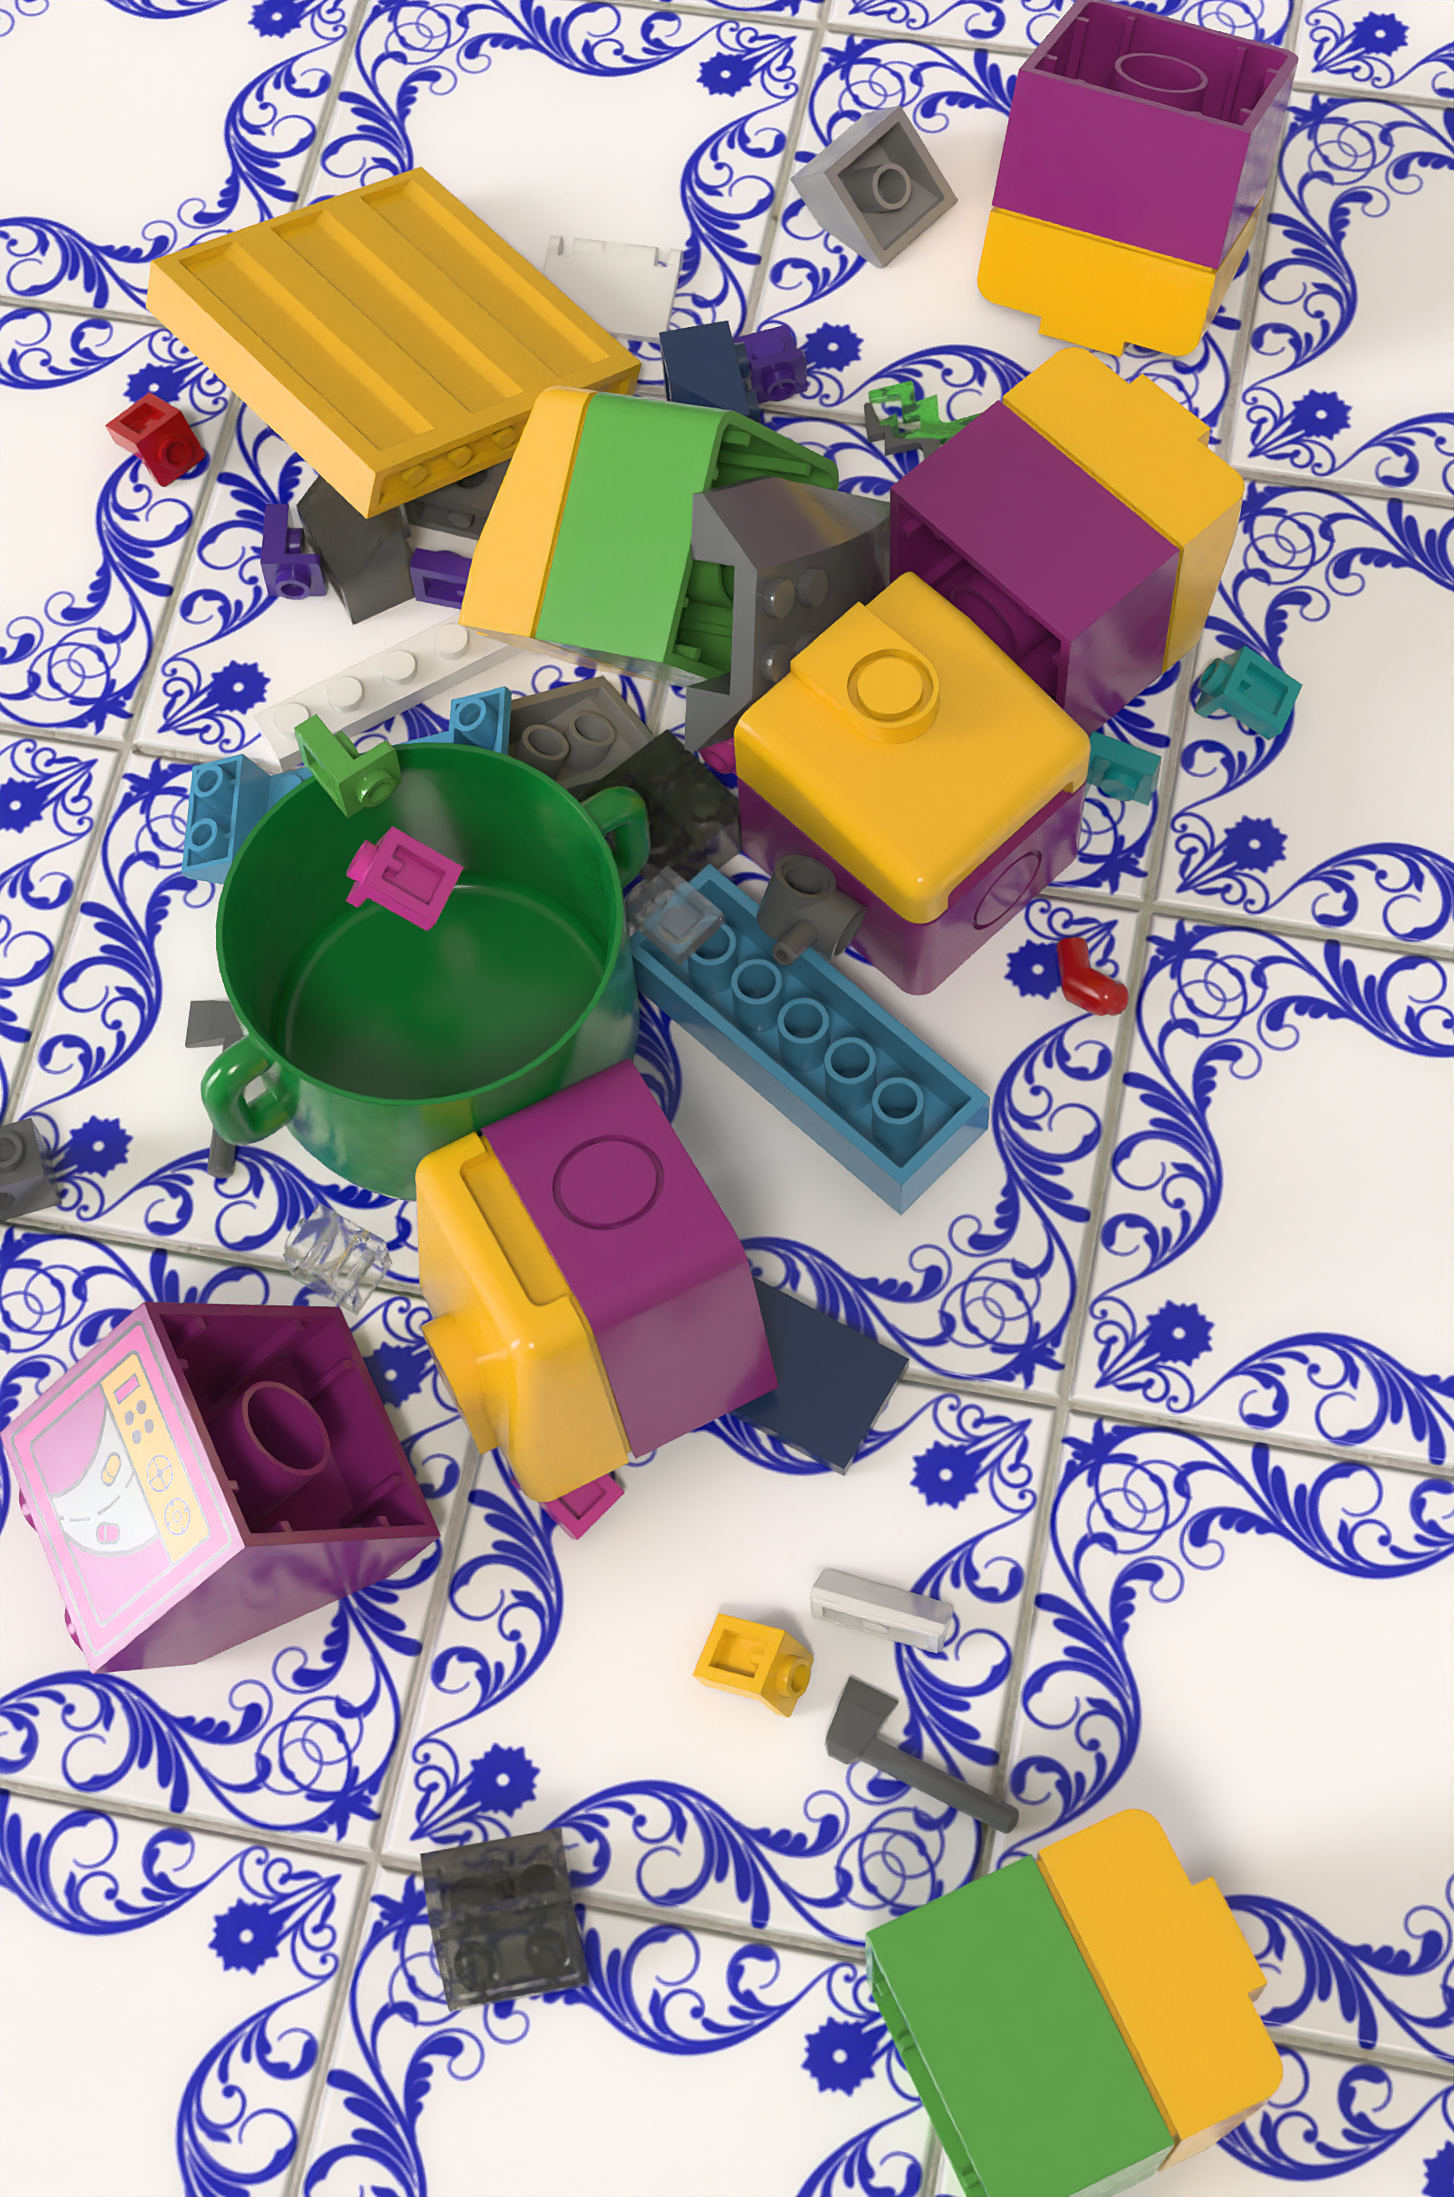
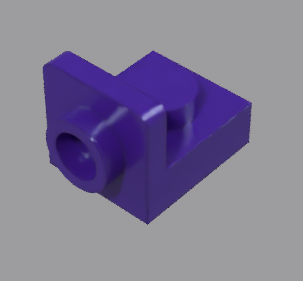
M787 324L733 338V343L744 342L750 371V377L746 378L749 390L755 389L758 404L768 401H783L795 394L807 391L806 357L802 348L796 349Z
M266 504L260 565L268 595L281 596L290 600H300L308 596H325L327 582L321 557L318 554H305L304 529L295 528L290 505Z
M416 548L409 565L416 601L461 610L472 559L462 557L448 550L436 552Z

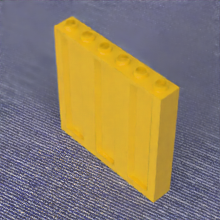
M422 166L151 260L146 308L366 519L512 458L535 401L545 389L552 386H567L633 396L642 362Z

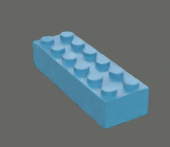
M709 863L629 938L637 989L898 1214L902 1215L988 1130L990 1097L812 948L809 947L789 966L779 964L772 955V948L778 941L768 936L757 922L756 915L760 905Z

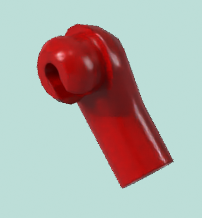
M1072 937L1057 943L1056 950L1060 981L1065 999L1094 1015L1104 1016L1108 1014L1116 1016L1121 1014L1129 1002L1128 990L1123 983L1116 982L1110 976L1090 967L1087 941L1083 938Z

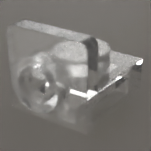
M669 866L653 880L648 878L637 884L625 901L624 907L629 937L638 930L679 966L724 924L723 912Z

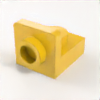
M718 1613L692 1676L704 1686L760 1701L776 1715L789 1718L793 1713L798 1698L804 1694L808 1687L814 1657L813 1654L785 1630Z

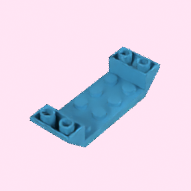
M506 686L453 699L451 700L449 731L399 744L422 742L455 743L476 746L508 756L512 692ZM244 754L193 766L181 874L188 879L224 885L235 855L248 834L263 815L284 795L304 780L313 776L308 768L304 767L270 776Z

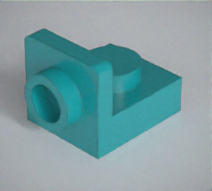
M1243 646L1224 660L1219 657L1214 659L1205 669L1198 682V688L1203 692L1194 712L1206 718L1221 708L1267 740H1270L1282 733L1303 685L1248 647Z
M1092 731L1089 738L1091 750L1085 797L1091 785L1101 788L1108 796L1120 801L1134 800L1148 806L1158 786L1162 756Z

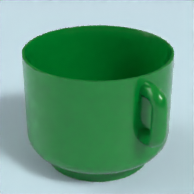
M422 742L392 746L396 750L402 776L401 784L382 803L374 807H364L349 818L345 816L314 776L304 780L284 795L263 815L246 837L227 873L219 899L216 918V953L219 972L227 997L244 1037L229 1046L215 1058L207 1068L200 1083L201 1101L216 1133L229 1144L249 1145L264 1140L286 1126L307 1152L329 1170L348 1182L393 1199L417 1202L416 1169L420 1161L427 1154L472 1132H476L478 1137L482 1136L481 1128L626 1058H630L633 1062L638 1043L640 1016L622 889L641 872L651 851L647 806L640 794L634 789L621 786L608 788L596 793L580 804L565 788L546 774L505 754L476 746ZM392 826L464 867L436 924L428 931L369 898L358 908L346 901L355 883V880L346 876V873L359 848L365 840L376 844ZM609 832H611L613 842L610 848L604 838ZM261 1076L266 1091L247 1103L242 1090L254 1079Z

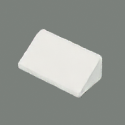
M832 1569L822 1571L812 1586L810 1593V1608L814 1618L933 1653L942 1652L954 1609L953 1605Z

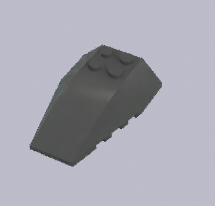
M765 475L693 493L691 559L735 566L731 672L686 687L684 750L696 752L734 738V730L740 718L755 702L791 672L790 661L856 603L860 602L864 606L868 605L890 585V502Z

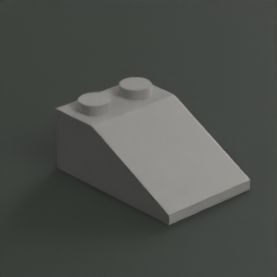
M604 676L511 700L508 756L546 774L565 788L580 804L589 797L608 788L621 786L632 789L666 768L672 759L670 754Z

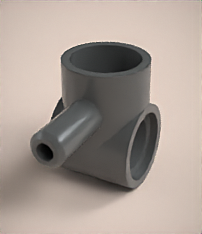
M788 855L777 862L756 917L761 929L768 936L778 941L772 948L774 959L781 965L789 966L809 947L831 961L836 960L857 934L866 916L867 907L836 888L835 876L820 861L804 855Z

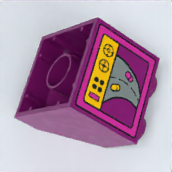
M143 1302L0 1432L1 1440L20 1486L19 1504L27 1522L39 1535L66 1605L64 1617L67 1630L74 1643L84 1652L92 1674L197 1664L390 1577L441 1536L340 1307Z

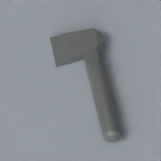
M207 1000L190 1002L185 1040L186 1048L223 1045V1052L244 1037L229 1001ZM214 1127L212 1128L207 1171L209 1175L215 1178L224 1179L230 1177L233 1173L236 1145L227 1143L216 1133Z
M849 1677L825 1738L824 1745L828 1756L846 1765L859 1762L860 1760L1004 1834H1009L1013 1831L1019 1820L1017 1808L877 1738L876 1736L897 1707L899 1701Z

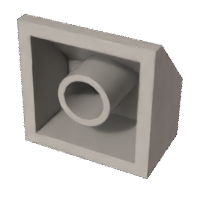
M901 105L865 113L790 178L818 225L876 268H882L958 201Z

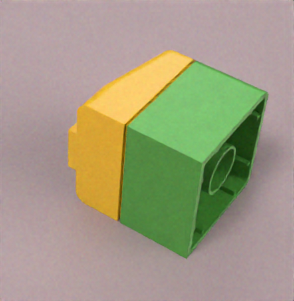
M567 386L549 387L542 391L535 401L475 547L458 625L477 631L476 634L526 651L541 653L577 666L685 688L731 672L735 566L691 559L693 493L762 475L838 491V468L832 460L733 410Z
M1126 1809L1038 1850L1036 1862L1032 1854L865 1933L867 1984L966 2197H1111L1152 2177L1156 2171L1160 2173L1211 2147L1261 2109L1274 2095L1282 2082V2060L1253 2005V2002L1257 2001L1268 1984L1214 1877L1211 1876L1192 1886L1162 1826L1153 1815L1144 1810Z

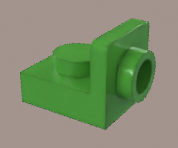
M317 714L294 727L304 765L347 818L364 807H374L382 803L401 784L402 776L397 753L388 741H383L360 756L352 741L342 730L332 734Z

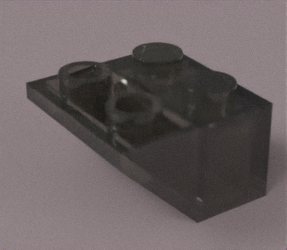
M319 474L297 503L296 508L302 528L304 529L305 539L313 554L320 555L325 576L351 623L355 625L415 598L409 569L414 553L406 540L411 537V532L400 507H394L366 519Z
M668 729L575 798L581 804L596 793L616 786L631 788L640 794L647 806L651 851L646 864L639 874L652 888L689 883L709 863L718 870L743 851L739 800L689 750H684V745ZM609 832L604 838L613 845L612 835Z
M561 1827L420 1854L429 1925L446 2002L450 2012L590 1986L569 1846Z

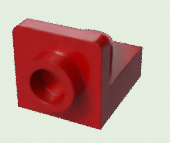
M150 392L105 425L114 442L140 458L154 482L161 487L168 486L205 457L203 448L181 410Z

